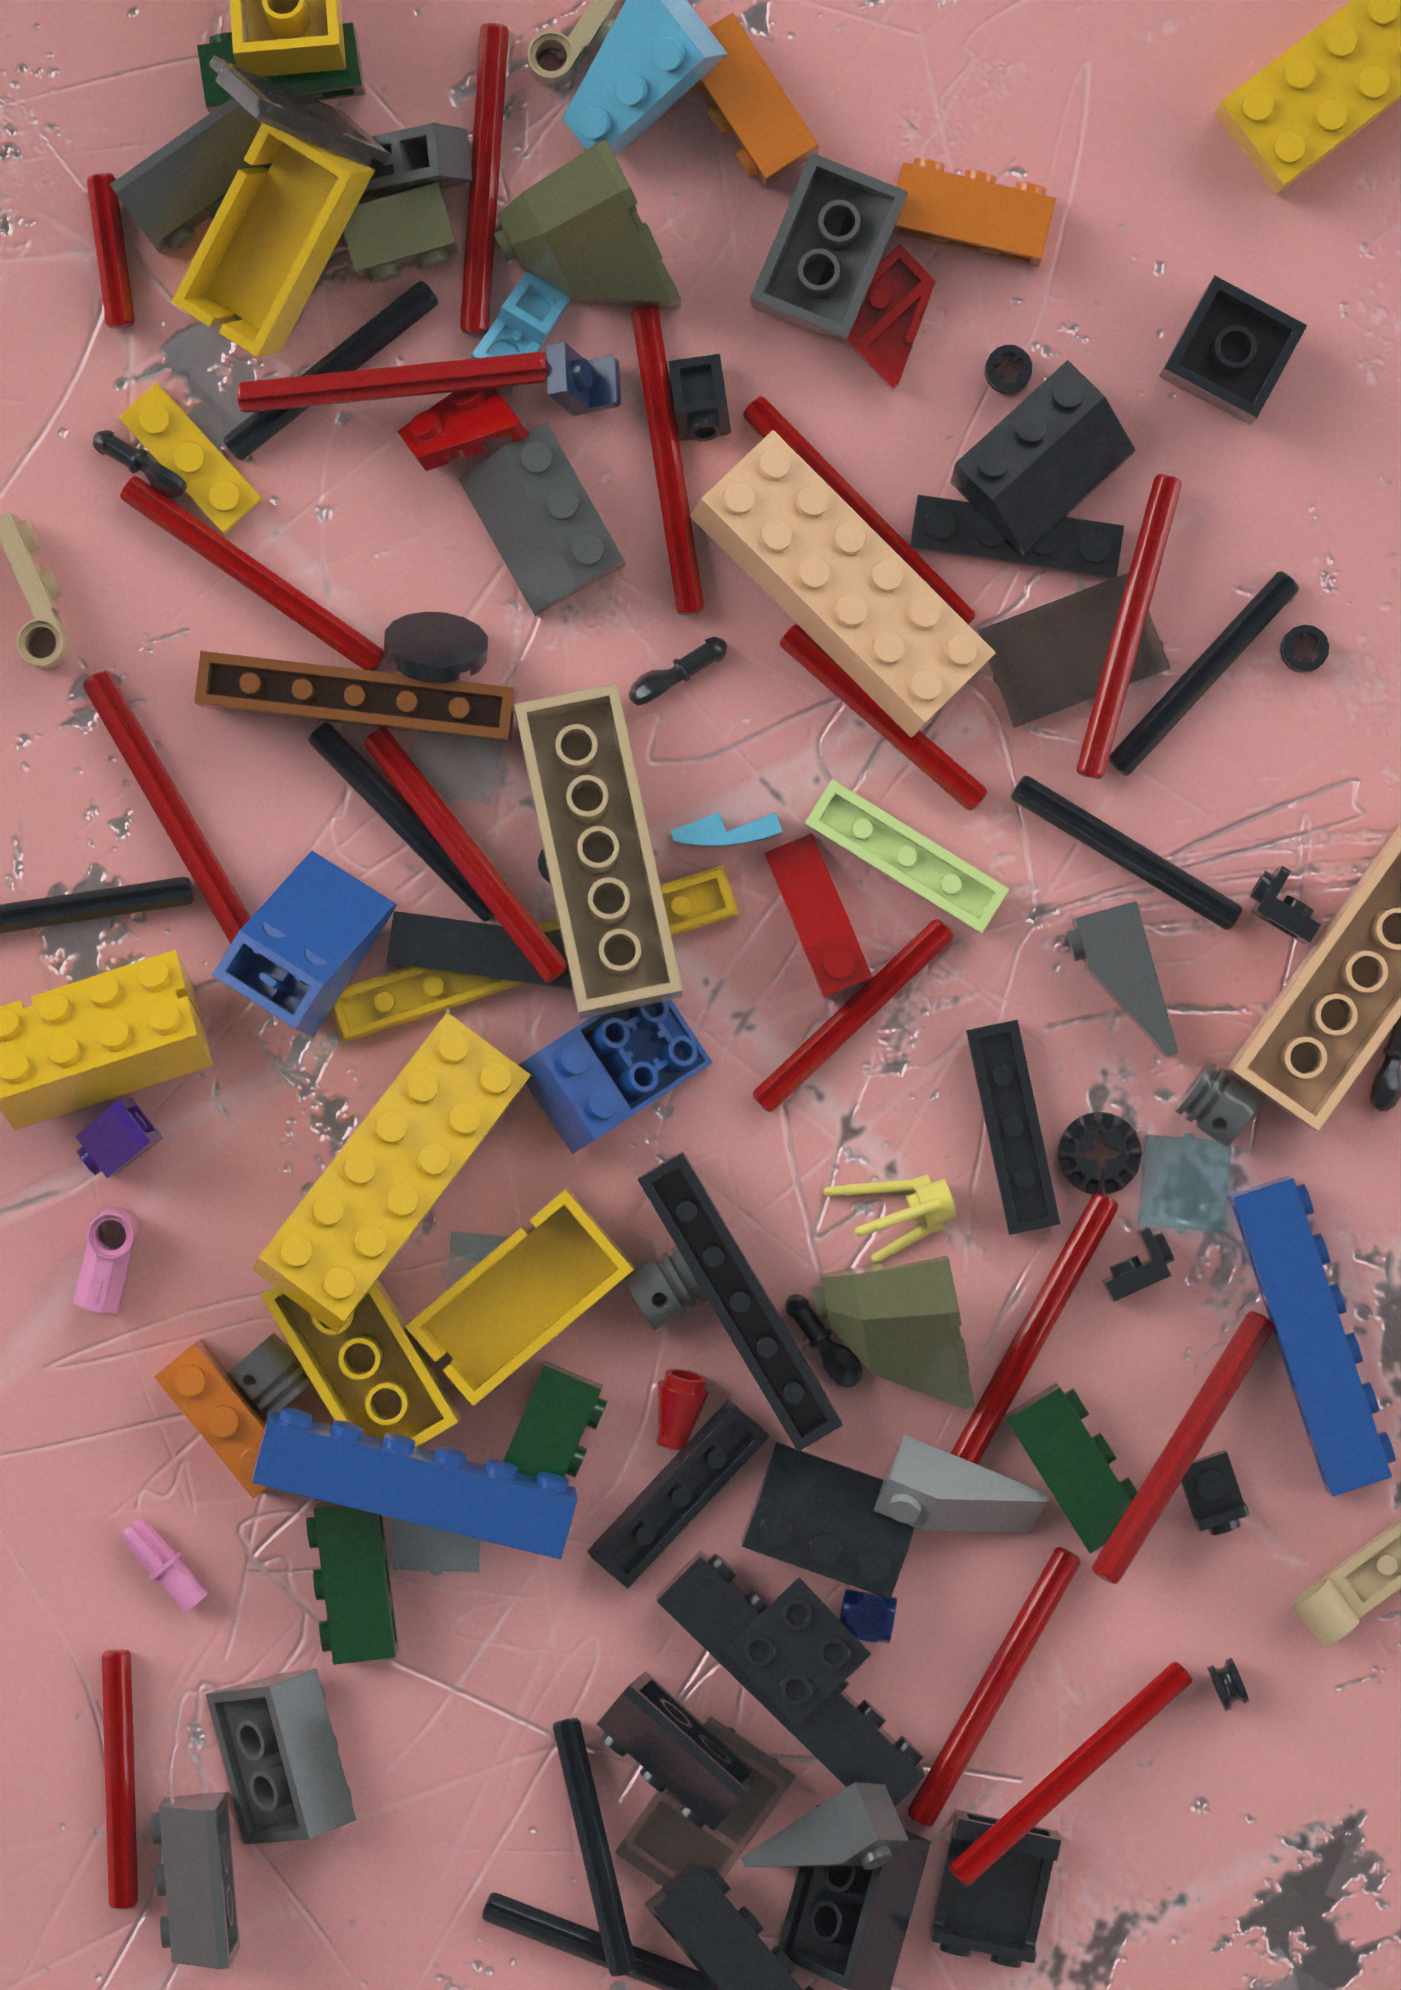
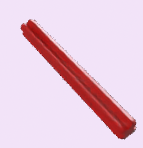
M799 625L791 626L782 636L779 642L782 649L965 809L970 811L975 809L985 798L987 790L980 782L920 730L911 738Z
M932 920L754 1090V1099L766 1111H774L953 940L954 935L941 920Z
M112 1649L105 1651L102 1655L108 1900L111 1908L128 1909L135 1907L138 1902L132 1667L129 1650Z

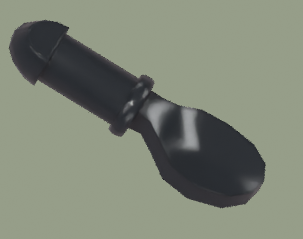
M109 430L99 431L94 435L93 446L100 454H106L127 466L132 473H136L139 470L143 471L151 486L161 494L173 498L182 497L187 489L186 482L173 471L152 461L147 457L145 450H138L114 436V432Z
M718 637L708 638L705 640L706 643L681 659H674L673 663L675 666L673 668L651 670L641 675L632 684L629 691V699L637 706L643 705L665 693L680 681L688 682L692 675L716 660L718 662L721 661L726 655L727 643Z
M1401 1016L1392 1028L1387 1048L1383 1049V1053L1386 1054L1385 1059L1372 1085L1371 1105L1380 1112L1390 1110L1401 1097Z
M800 1294L790 1295L785 1303L786 1312L789 1317H793L809 1339V1345L812 1348L818 1347L822 1356L823 1367L830 1378L839 1386L845 1388L856 1386L862 1379V1367L857 1356L848 1347L831 1341L829 1336L832 1334V1331L826 1329L804 1296Z

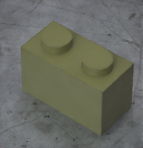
M438 182L357 205L343 231L358 279L368 277L370 283H378L395 278L400 275L398 268L417 262L420 269L444 264L450 260L448 253L459 251Z

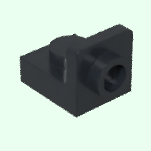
M720 354L668 361L680 440L709 441L717 436L730 434L731 427Z
M1284 866L1277 867L1273 874L1265 870L1249 895L1250 898L1256 901L1250 913L1302 944L1311 943L1321 924L1310 918L1314 910L1289 895L1285 897L1283 902L1276 898L1289 877L1291 870Z
M1149 1227L1137 1230L1138 1236L1148 1255V1260L1140 1262L1138 1255H1134L1109 1267L1112 1276L1102 1280L1112 1301L1115 1302L1172 1276L1166 1264L1175 1260L1162 1232L1153 1236Z
M1224 1450L1193 1461L1181 1484L1195 1526L1200 1531L1209 1529L1211 1535H1219L1239 1528L1241 1526L1239 1519L1250 1515L1247 1504L1243 1501L1228 1453Z

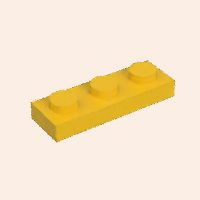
M157 382L118 417L161 465L179 475L186 482V493L225 535L263 501V498Z

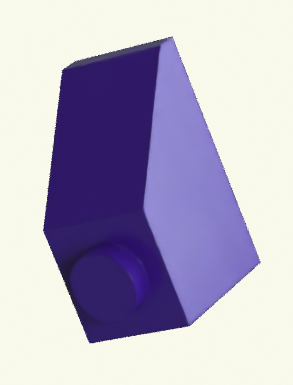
M130 1097L117 1100L76 1136V1139L82 1145L77 1150V1153L94 1175L102 1171L106 1178H110L157 1144L163 1137L133 1098Z

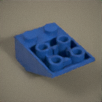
M311 851L240 929L212 973V976L294 1029L315 1037L397 904L316 852Z
M669 1000L592 1016L533 1054L518 1066L531 1075L526 1082L527 1086L570 1152L574 1154L713 1062L673 1001Z

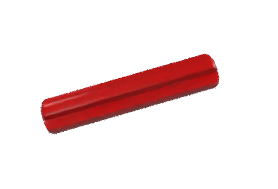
M100 173L87 178V187L105 322L109 328H126L134 325L135 317L119 197L110 186L116 178L111 173Z

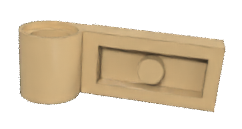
M591 0L569 37L556 31H546L538 34L531 41L527 52L533 78L539 84L548 88H558L567 84L578 70L586 55L589 56L596 45L602 46L616 20L614 16L626 0ZM556 48L563 51L567 56L565 64L556 71L542 69L538 65L537 60L544 50Z
M8 512L0 516V543L35 618L25 623L19 630L16 639L17 649L21 657L28 663L42 669H53L65 662L71 649L70 638L58 614L60 610L55 601L56 598L62 596V593L51 569L48 567L41 570L33 551L41 547L28 520L19 522L17 516ZM42 630H51L56 637V648L48 657L37 658L31 649L32 639Z
M1401 1518L1329 1571L1291 1603L1293 1610L1322 1648H1327L1348 1635L1359 1624L1361 1617L1401 1588Z

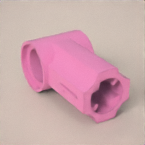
M110 1207L104 1209L91 1221L87 1229V1245L73 1305L93 1312L118 1314L133 1247L139 1236V1224L131 1211L123 1207ZM115 1220L121 1223L126 1231L125 1242L121 1245L106 1243L100 1233L102 1222Z

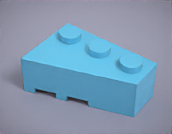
M626 0L562 119L586 150L606 139L614 156H617L726 57L728 53L687 0Z

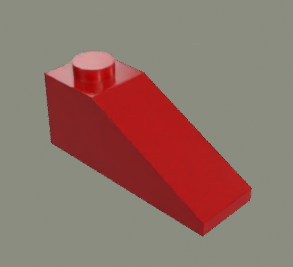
M811 833L765 852V857L822 996L827 997L873 978L813 834Z

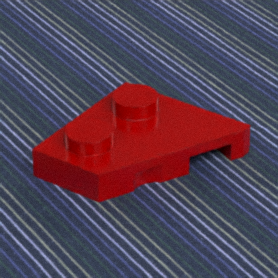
M901 244L879 263L847 340L844 339L892 391L899 385L936 283Z
M495 388L452 392L428 410L416 415L411 422L397 431L425 471L447 465L457 458H469L484 453L486 450L484 442L509 434L515 443L529 436L521 421Z

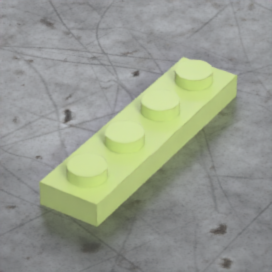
M833 779L804 823L981 934L1009 891V888Z

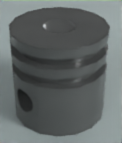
M1209 1061L1189 1085L1174 1111L1180 1115L1186 1112L1185 1119L1189 1122H1192L1194 1119L1197 1120L1196 1127L1224 1147H1228L1248 1123L1259 1106L1262 1097L1233 1076L1227 1079L1225 1077L1227 1072L1222 1068L1218 1071L1214 1070L1216 1064Z
M677 1246L672 1248L674 1254L669 1256L665 1252L661 1255L662 1261L659 1263L656 1259H653L624 1278L632 1296L654 1331L686 1313L684 1307L687 1305L691 1309L696 1307V1300L699 1298L702 1302L708 1300Z
M272 1333L228 1373V1376L251 1401L256 1398L260 1402L256 1407L260 1411L265 1408L268 1413L269 1411L277 1413L281 1411L282 1408L312 1383L309 1377L303 1373L305 1370L302 1365L298 1367L295 1364L298 1358L275 1333Z

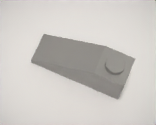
M904 1435L888 1466L874 1511L891 1517L898 1522L926 1531L1030 1533L1047 1503L1049 1494Z

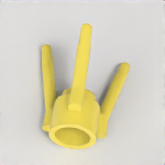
M928 1174L910 1180L828 1186L823 1190L824 1195L827 1197L914 1191V1194L906 1196L907 1209L856 1227L855 1234L863 1236L911 1219L915 1226L922 1224L871 1256L873 1263L881 1262L928 1234L944 1230V1222L957 1218L954 1202L945 1179L931 1182Z

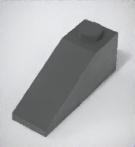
M429 123L335 144L375 170L360 199L395 195L436 182L439 183L440 188L473 181L467 129Z
M1134 901L1073 918L1074 929L1066 931L1074 961L1083 959L1086 970L1163 1055L1169 1056L1179 1053L1137 902Z
M854 1782L741 1857L744 1867L804 1868L863 1866L865 1870H871L891 1861L893 1858L892 1852L909 1840L886 1785Z

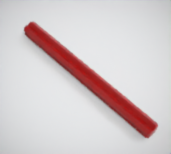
M485 23L480 27L471 157L473 181L470 182L460 318L462 333L469 335H484L489 330L495 243L494 233L496 229L509 38L507 26L499 23Z
M641 306L632 310L631 317L675 604L678 614L689 615L703 611L704 601L661 321L657 306Z
M533 352L247 381L238 384L237 401L241 412L252 413L539 384L547 381V360L545 353Z
M759 396L747 406L743 412L744 419L763 438L774 430L968 625L974 620V611L765 397Z
M1157 474L1152 484L1076 768L1077 773L1084 777L1102 779L1105 775L1182 488V480L1174 476Z
M133 476L123 487L120 498L361 669L375 671L383 661L384 650L145 481L137 476Z
M107 670L93 674L83 683L85 692L231 944L251 916L113 676Z
M381 727L371 733L364 740L366 750L539 975L547 983L562 976L568 969L567 961L389 730Z
M1100 1193L1092 1195L951 1454L978 1465L1118 1210V1203L1113 1199Z
M1253 1311L1246 1314L1093 1563L1092 1571L1102 1580L1114 1585L1121 1581L1274 1331V1324L1264 1315Z
M1057 1547L1051 1555L908 1808V1814L914 1821L927 1827H931L935 1823L1078 1570L1081 1560L1073 1552L1063 1547Z
M1176 1661L1166 1667L956 1858L949 1866L953 1876L965 1887L970 1886L1184 1691L1193 1680L1188 1671Z

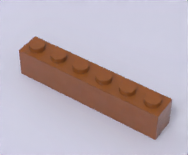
M200 651L194 703L207 708L511 743L517 690L515 687L456 680L448 683L424 682L396 673Z

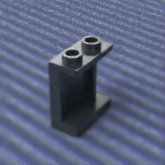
M956 1809L930 1929L932 1941L940 1943L939 1949L952 1955L968 1957L971 1950L991 1954L990 1960L992 1962L1007 1967L1020 1968L1022 1961L1035 1963L1037 1954L1035 1946L1053 1862L1058 1859L1061 1845L1058 1831L1034 1826L970 1886L965 1887L953 1876L949 1866L999 1819Z

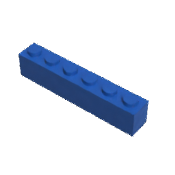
M1285 1176L1228 1195L1269 1320L1274 1324L1273 1333L1326 1492L1333 1497L1391 1478L1392 1474L1388 1464L1396 1461L1394 1450L1386 1431L1379 1434L1377 1432L1372 1414L1379 1412L1378 1402L1370 1382L1361 1383L1355 1365L1363 1362L1361 1350L1353 1332L1345 1335L1339 1317L1340 1314L1347 1312L1345 1302L1338 1284L1329 1285L1323 1265L1330 1263V1257L1321 1233L1312 1235L1306 1216L1313 1214L1314 1209L1305 1184L1296 1186L1293 1177Z
M285 1407L281 1409V1413L269 1411L253 1469L252 1483L561 1560L578 1500L576 1488L568 1485L569 1480L567 1478L550 1472H539L537 1477L517 1473V1466L497 1459H488L486 1465L466 1460V1453L450 1447L437 1446L435 1452L414 1447V1440L398 1434L386 1433L384 1439L363 1434V1427L346 1421L335 1420L332 1426L313 1422L311 1414L299 1409Z

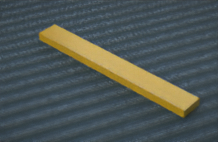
M723 865L660 885L671 937L739 915ZM558 918L539 924L543 932L561 934ZM406 967L345 987L333 1006L332 1011L342 1042L344 1043L526 983Z

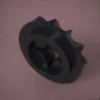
M1092 1112L1074 1120L1064 1131L1058 1147V1160L1066 1179L1077 1189L1093 1195L1096 1193L1107 1195L1124 1189L1137 1175L1142 1156V1149L1136 1131L1121 1117L1107 1112ZM1098 1131H1101L1106 1147L1114 1148L1115 1151H1122V1155H1115L1114 1158L1106 1160L1103 1176H1099V1169L1096 1168L1094 1160L1078 1157V1152H1086V1149L1095 1147Z

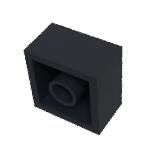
M1214 275L1159 377L1251 425L1258 418L1307 325Z

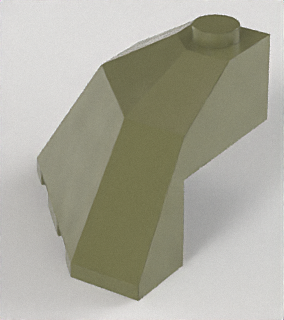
M606 139L522 192L497 215L502 230L494 233V237L507 262L517 258L523 271L529 272L568 296L573 302L629 307L651 305L665 310H673L681 306V297L661 260L662 255L646 222L642 223L636 211V204L638 202Z
M947 1256L884 1268L881 1262L820 1274L822 1286L812 1288L818 1319L828 1317L831 1329L872 1374L963 1409L975 1407L964 1339L961 1338L959 1326H962L950 1261Z

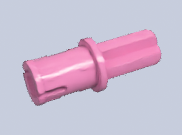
M139 1518L135 1520L121 1534L122 1541L149 1570L151 1574L148 1576V1579L150 1581L156 1579L182 1608L184 1614L209 1594L210 1590L204 1587L179 1558L183 1553L180 1550L174 1552L146 1519Z

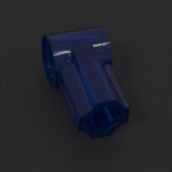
M845 1589L839 1620L857 1639L889 1644L894 1626L897 1597L888 1599L874 1593Z

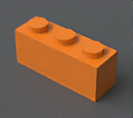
M732 12L708 28L728 55L700 79L691 90L695 93L702 89L712 105L706 109V113L714 127L722 137L730 132L740 148L734 155L747 177L752 180L758 176L764 186L767 187L807 161L811 152L817 154L819 144Z
M915 158L913 164L903 162L897 187L907 191L908 196L892 233L1039 267L1056 202V197L1046 195L1047 189L1045 187L1029 182H1016L1015 188L995 184L996 177L994 175L977 170H965L964 176L944 172L945 165L943 163L925 158Z
M200 1339L156 1374L154 1378L254 1499L267 1488L266 1486L252 1483L253 1469L267 1419L228 1376L229 1372L204 1341Z

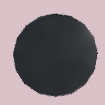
M425 611L408 614L396 619L385 630L384 658L388 663L391 661L397 663V671L409 678L424 682H453L459 680V673L470 670V676L480 672L487 662L488 636L479 625L465 617L446 612Z

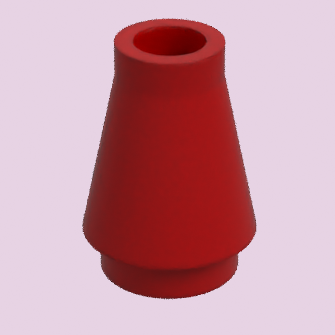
M682 1369L666 1370L664 1380L658 1382L657 1444L666 1448L681 1450L688 1443L691 1432L709 1395V1391L705 1389L707 1379L704 1376Z

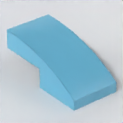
M526 271L502 305L497 319L475 348L470 359L539 352L567 308L571 298ZM509 386L504 388L512 392L516 386Z
M717 812L674 829L670 833L674 843L701 847H727L765 840L782 834L783 831L776 813L726 831L721 816Z

